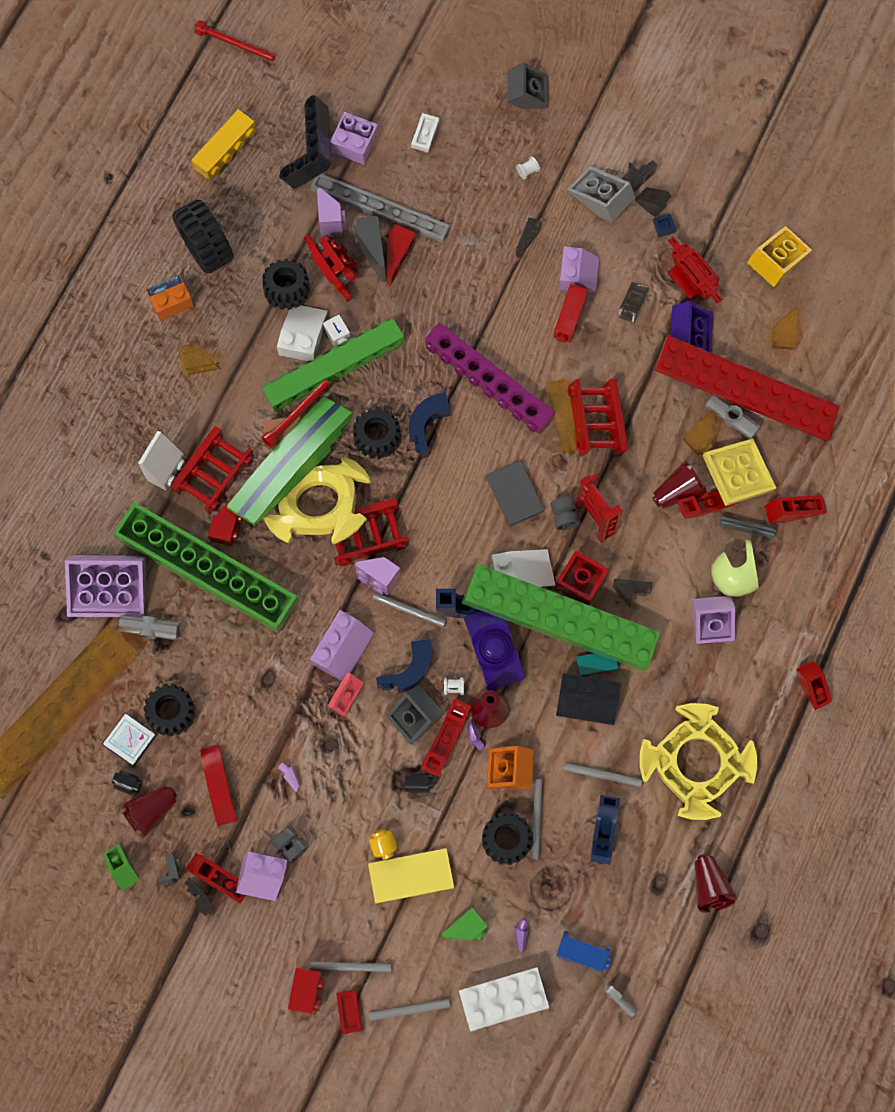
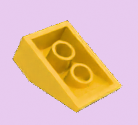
M785 226L759 246L747 263L768 283L775 287L811 253L812 249Z

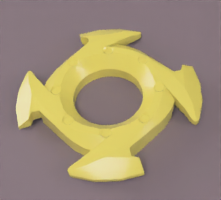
M346 456L341 458L342 463L340 465H317L278 503L280 515L267 514L263 518L266 525L277 538L288 544L293 539L291 535L293 532L302 535L333 533L332 544L347 539L359 530L367 520L360 513L354 514L356 504L354 481L371 483V479L366 471L356 461ZM324 485L337 492L338 502L336 506L325 515L317 517L303 514L297 507L300 495L310 487Z
M702 703L677 706L675 710L689 721L678 725L657 747L651 746L649 740L643 739L639 765L642 779L646 783L654 770L657 769L662 781L684 803V808H680L677 816L690 820L718 818L721 816V813L708 805V802L718 798L739 777H744L747 783L754 784L757 773V754L754 742L750 740L740 754L734 740L718 724L711 720L712 716L717 715L719 707ZM704 740L712 744L718 751L720 768L716 776L711 780L694 782L687 779L680 772L677 765V754L681 746L686 742Z

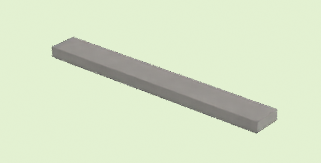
M324 174L315 177L310 186V189L314 192H317V188H321L339 202L378 216L381 219L441 243L444 242L450 229L449 224Z

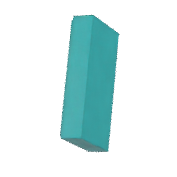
M595 653L576 657L579 676L618 670L617 661Z

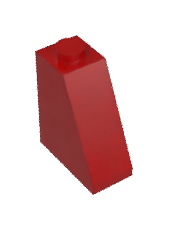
M570 284L554 329L553 337L558 341L571 343L586 305L587 289Z

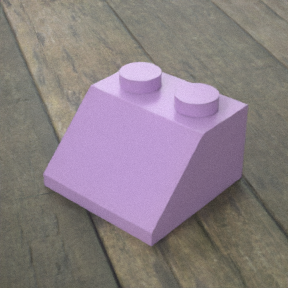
M317 188L321 237L325 235L343 237V230H346L345 210L341 211L339 202L321 188Z
M564 246L559 289L568 290L570 284L587 289L590 293H596L599 257L583 248Z
M721 596L692 599V616L696 644L735 641V606L731 597Z
M253 852L244 853L236 893L275 901L283 882L287 860Z

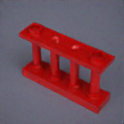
M575 379L568 386L567 393L571 401L577 438L576 448L579 450V457L586 455L591 450L590 448H611L614 456L623 455L628 451L617 379H609L602 388H580L579 379ZM582 395H602L605 405H583ZM585 413H605L608 423H586ZM587 430H608L611 441H589Z
M214 426L170 486L178 495L182 491H187L207 504L204 508L206 513L210 515L212 511L215 512L219 508L221 499L243 469L252 463L254 459L252 449L248 448L245 453L241 452L224 441L221 429ZM215 446H220L240 459L234 468L212 455L211 451ZM204 461H209L229 474L223 483L201 470L200 466ZM193 476H198L218 489L212 498L190 485L189 481Z
M597 474L587 475L580 481L576 507L578 510L585 506L599 526L597 538L602 543L617 533L623 510L619 505L613 508L606 502L596 487Z
M396 498L355 509V515L360 513L367 519L366 521H369L375 546L364 548L360 531L357 530L353 534L357 551L346 554L343 541L336 543L339 555L333 557L336 566H347L351 564V561L393 549L395 551L403 550L409 545L408 536L401 538L394 515L395 511L398 510ZM383 514L388 518L394 540L385 543L382 541L376 521L377 516Z

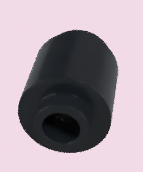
M121 770L119 773L114 774L111 784H114L113 788L129 795H137L143 780H140L138 776Z
M410 773V775H405V791H410V793H429V789H433V777H429V773Z

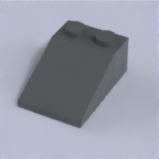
M378 216L356 218L357 225L353 226L355 245L359 244L360 252L381 281L386 282Z

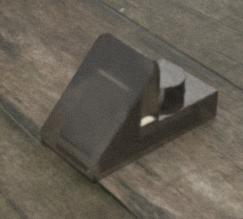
M653 160L648 164H643L639 170L629 162L627 179L631 184L633 193L656 173L657 164Z
M646 187L634 200L652 216L657 217L666 208V203L671 198V195L668 191Z
M614 579L612 588L631 607L632 593H636L637 596L651 594L653 582Z

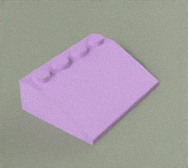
M69 555L65 560L67 617L145 616L146 556Z

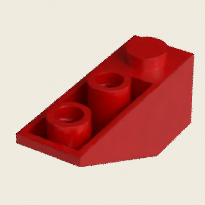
M233 497L212 519L208 538L211 542L232 546L233 542L237 541L239 530H237L238 523H242L243 518L227 509V505Z

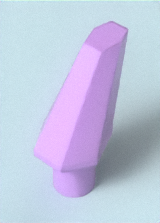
M282 762L278 769L285 774L284 778L295 792H298L300 783L294 766L288 767Z

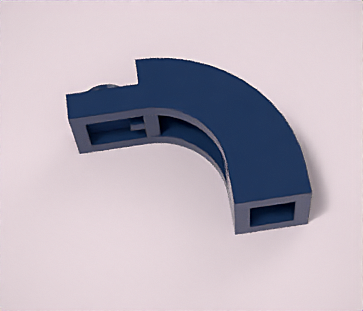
M446 392L430 396L422 401L410 418V443H415L416 452H420L421 458L429 457L425 438L426 427L435 419L450 416Z
M436 589V611L439 614L463 619V617L481 612V610L462 604L464 596L457 594L456 589Z
M430 639L411 641L413 658L410 666L400 674L376 677L378 689L382 688L383 691H387L397 686L399 694L419 685L426 677L431 666L432 649Z
M600 795L590 861L611 865L620 798Z

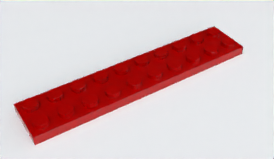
M669 335L665 338L654 371L824 441H828L840 407Z

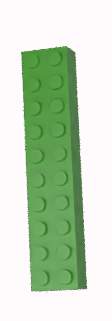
M133 502L113 533L115 538L121 543L278 634L299 602L295 594Z
M477 564L474 567L462 604L642 672L649 668L660 635L658 631L481 564Z

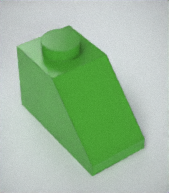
M120 843L102 853L112 877L122 891L140 880Z
M471 908L445 930L441 936L444 939L473 941L477 939L479 941L487 934L485 930L488 926L475 910Z

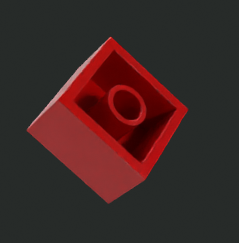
M575 550L558 578L555 588L573 599L590 606L607 577L609 569Z
M301 968L295 969L288 1010L315 1015L316 1011H320L322 999L318 997L320 990L323 991L325 986V978L322 977L323 974L321 972Z

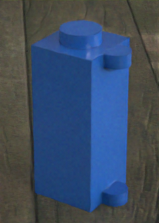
M564 931L556 957L601 973L604 969L608 970L611 958L608 957L610 946H606V949L603 950L567 937L568 932Z

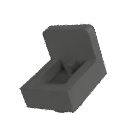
M174 854L165 855L169 875L158 878L159 883L165 884V886L174 885L177 883L176 880L181 879L179 872L182 869L180 858H176Z

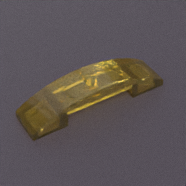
M562 379L547 382L550 401L555 412L562 453L577 450V438L566 381Z

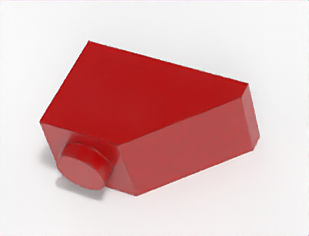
M814 661L796 669L800 685L815 710L832 702L824 671Z

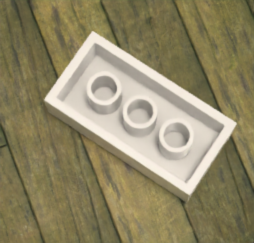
M538 968L459 990L470 1032L549 1008Z

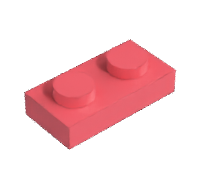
M346 673L328 707L345 717L364 683L354 675Z

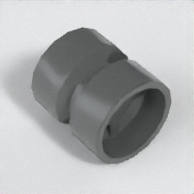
M562 497L550 503L552 513L557 515L554 517L557 530H567L580 525L579 515L575 512L577 507L574 497Z
M291 825L282 830L272 840V844L278 851H283L282 855L289 863L297 860L309 848L302 838H297L298 833Z

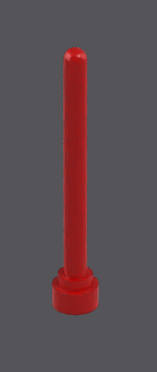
M199 20L195 27V34L200 36L209 35L267 60H275L274 54L211 29L204 21Z
M324 380L273 431L266 432L261 437L262 441L270 448L276 445L279 439L278 436L330 385L329 381Z

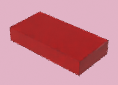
M357 990L336 993L342 1034L362 1031Z

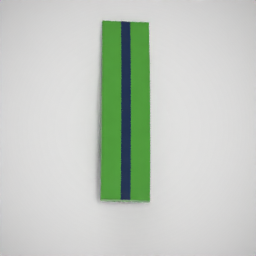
M323 397L267 456L227 505V509L255 526L331 452L330 446L342 435L341 429L353 418L352 412Z

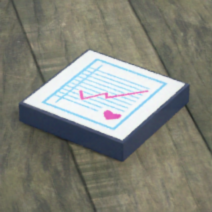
M125 712L102 745L135 767L157 737V734Z

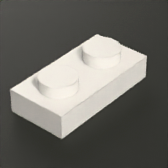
M422 113L411 148L429 152L439 124L438 117Z

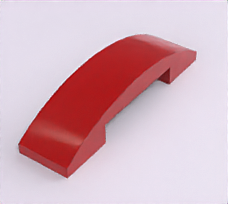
M718 490L697 497L693 495L677 501L684 519L704 516L740 503L737 502L725 506Z
M453 699L446 718L420 768L421 770L439 777L472 706Z
M220 746L200 750L217 826L237 822Z

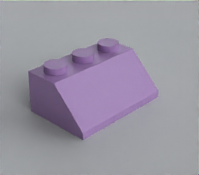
M339 610L310 658L311 664L342 681L346 673L351 674L372 639L374 632L356 618Z

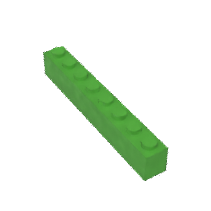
M394 319L385 320L378 327L366 330L363 335L349 339L346 344L332 348L325 355L317 356L314 361L308 364L304 363L297 370L283 374L280 379L266 383L262 388L264 396L275 413L311 394L324 380H328L331 383L405 344L404 336Z

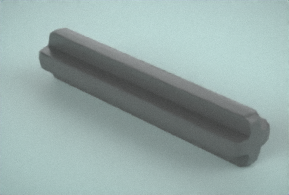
M725 515L720 520V526L772 539L776 535V528Z

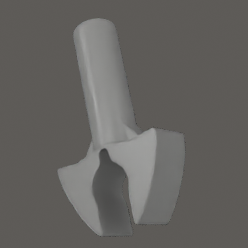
M608 985L606 987L605 993L630 1017H633L636 1014V1010L613 986Z

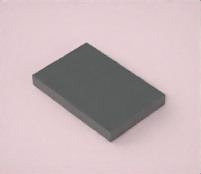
M521 461L486 475V479L509 527L544 512V508Z

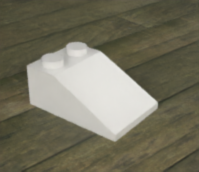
M299 305L297 308L291 307L292 309L287 314L277 344L278 354L312 362L317 356L324 329L323 323L326 321L328 311Z
M157 431L138 464L148 482L167 491L175 480L178 471L184 468L186 459L184 454L168 438Z
M548 549L510 551L492 555L491 562L494 570L544 589L555 587Z

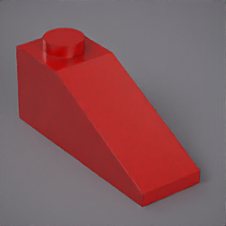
M395 224L393 229H389L386 235L387 284L390 286L416 241L415 232Z
M822 495L778 497L764 505L769 523H785L827 513Z
M198 853L194 855L186 871L241 904L245 895L236 893L239 878Z

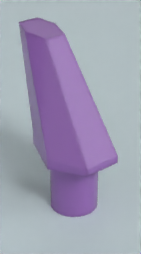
M471 720L467 725L470 746L474 744L481 751L485 745L480 740L482 736L473 720Z
M521 918L519 925L514 926L517 948L522 953L525 952L528 935L526 927L529 921L525 918Z

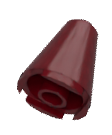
M686 460L653 492L655 496L652 499L657 507L662 506L664 509L677 504V501L693 495L697 497L706 493L707 490L705 487L702 488V481Z
M481 691L471 702V716L483 728L499 727L506 721L509 715L508 701L498 691Z
M163 786L120 805V809H125L123 812L124 817L134 831L139 829L142 832L139 836L144 838L176 803L175 797H177V794L172 787Z
M709 854L698 856L694 864L699 912L709 913L711 908H716V911L734 905L737 896L715 858L709 856Z

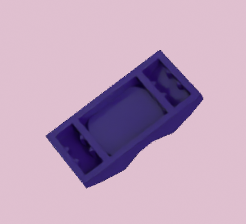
M483 611L463 617L487 690H493L525 679L507 621Z

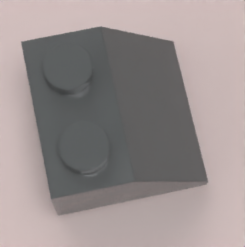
M524 62L509 69L508 102L518 108H548V75Z
M418 685L407 691L386 716L408 742L413 744L430 730L444 713L421 686Z

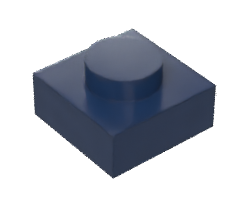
M671 214L653 218L652 222L658 237L676 233Z

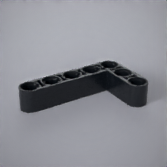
M315 95L310 96L304 105L307 153L283 167L279 173V178L293 189L322 174L331 165L328 106Z

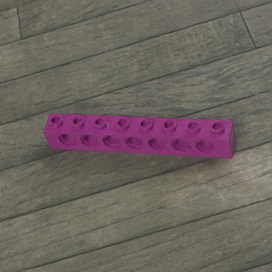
M440 322L425 337V345L428 351L439 355L445 364L452 365L454 370L459 375L466 376L474 387H480L488 398H494L502 409H508L512 412V416L516 420H522L526 423L530 431L541 434L554 419L555 412ZM449 344L450 347L442 348L441 345ZM463 355L464 358L458 360L455 358V356ZM471 366H477L479 369L476 371H472L469 368ZM491 377L493 380L486 382L484 378ZM501 388H505L507 392L500 393L498 390ZM518 399V400H520L522 403L519 404V405H516V404H514L512 401ZM534 411L536 412V415L529 416L527 412Z

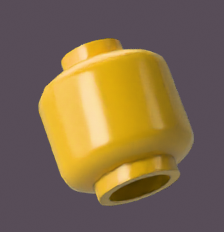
M386 828L372 833L369 845L375 857H382L383 860L393 857V852L398 848L393 833L387 831Z

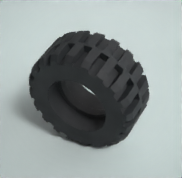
M195 199L174 211L172 218L176 228L194 260L205 273H212L232 261L234 255L229 242L214 215L203 201Z

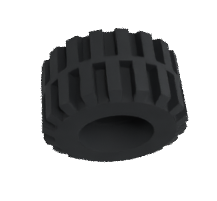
M276 260L277 263L272 262L270 268L266 267L265 273L262 275L264 296L267 298V302L269 304L272 303L275 308L278 306L281 310H284V308L291 310V307L297 308L309 296L310 286L307 270L300 262L296 264V260ZM285 281L294 283L290 287L278 286L280 283Z
M376 407V410L368 408L369 412L362 411L361 417L357 416L356 422L353 424L355 445H357L359 451H362L364 456L369 454V458L374 459V456H377V459H382V455L388 457L389 452H395V447L399 446V440H401L399 421L392 412L389 414L385 408L383 411H381L380 407ZM374 426L384 427L388 431L387 435L381 440L369 439L366 436V432Z
M163 684L162 688L157 686L155 688L156 691H151L149 693L150 697L145 699L144 716L150 726L161 735H180L182 730L184 732L187 731V726L193 724L192 719L196 715L194 713V710H196L194 701L181 686L177 687L175 684H171V686ZM169 700L178 701L181 709L175 718L164 720L159 716L160 707Z
M506 812V814L499 813L497 816H493L486 823L482 833V843L487 856L492 858L491 860L497 861L502 865H512V863H518L526 857L532 844L531 827L526 823V820L520 818L516 813L514 815L511 812ZM506 827L514 829L519 835L517 846L511 850L500 848L495 841L498 830Z

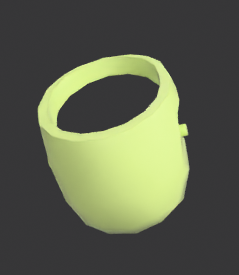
M745 540L746 562L741 567L733 568L725 552L718 555L711 565V576L715 586L728 597L744 596L759 589L753 548L750 540Z

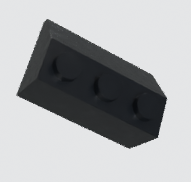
M563 673L556 716L614 725L621 683Z

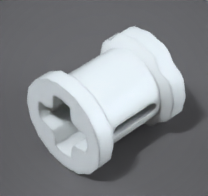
M530 157L527 162L516 165V169L520 177L525 180L531 173L539 172L540 166L534 157Z
M464 677L460 679L444 678V695L448 693L464 695Z

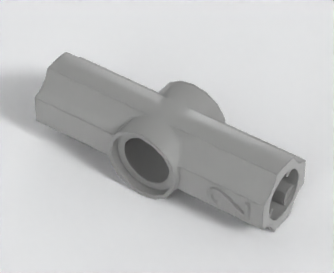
M712 395L705 405L706 408L723 419L726 426L735 428L748 439H752L761 427L745 415L739 406L732 405L717 396ZM729 414H735L737 419L730 418Z
M121 615L119 633L139 635L145 639L163 638L177 640L179 623L161 621L150 616L138 618Z

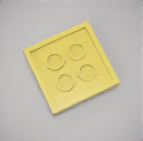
M754 439L708 451L702 455L725 506L767 494L776 489Z

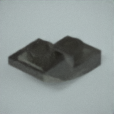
M189 877L184 884L188 886L187 891L194 897L200 895L195 901L199 905L197 910L205 916L208 913L214 916L215 910L207 894Z

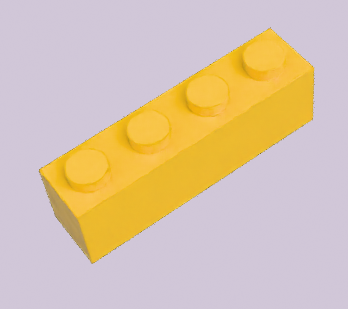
M238 109L191 159L193 169L209 181L220 173L221 168L231 161L233 155L243 148L244 143L255 135V121Z

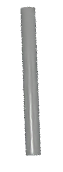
M375 592L373 595V600L444 628L446 620Z
M564 763L563 767L565 771L641 787L642 779L570 763Z
M541 779L534 780L531 859L539 860Z
M310 962V970L391 972V964Z
M449 999L371 1012L369 1013V1020L374 1021L449 1008L450 1002Z

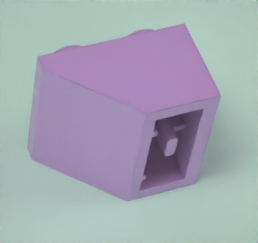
M344 112L330 141L331 152L364 165L371 152L378 124Z
M385 557L359 561L355 564L357 578L364 584L369 583L374 586L373 589L381 595L384 593L388 596L401 579L400 568Z

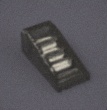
M528 218L516 248V257L520 258L542 229L541 221Z
M632 282L619 308L618 317L635 323L649 288Z

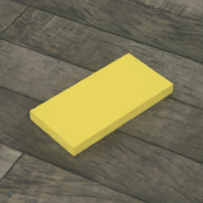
M447 848L368 863L375 904L454 889Z

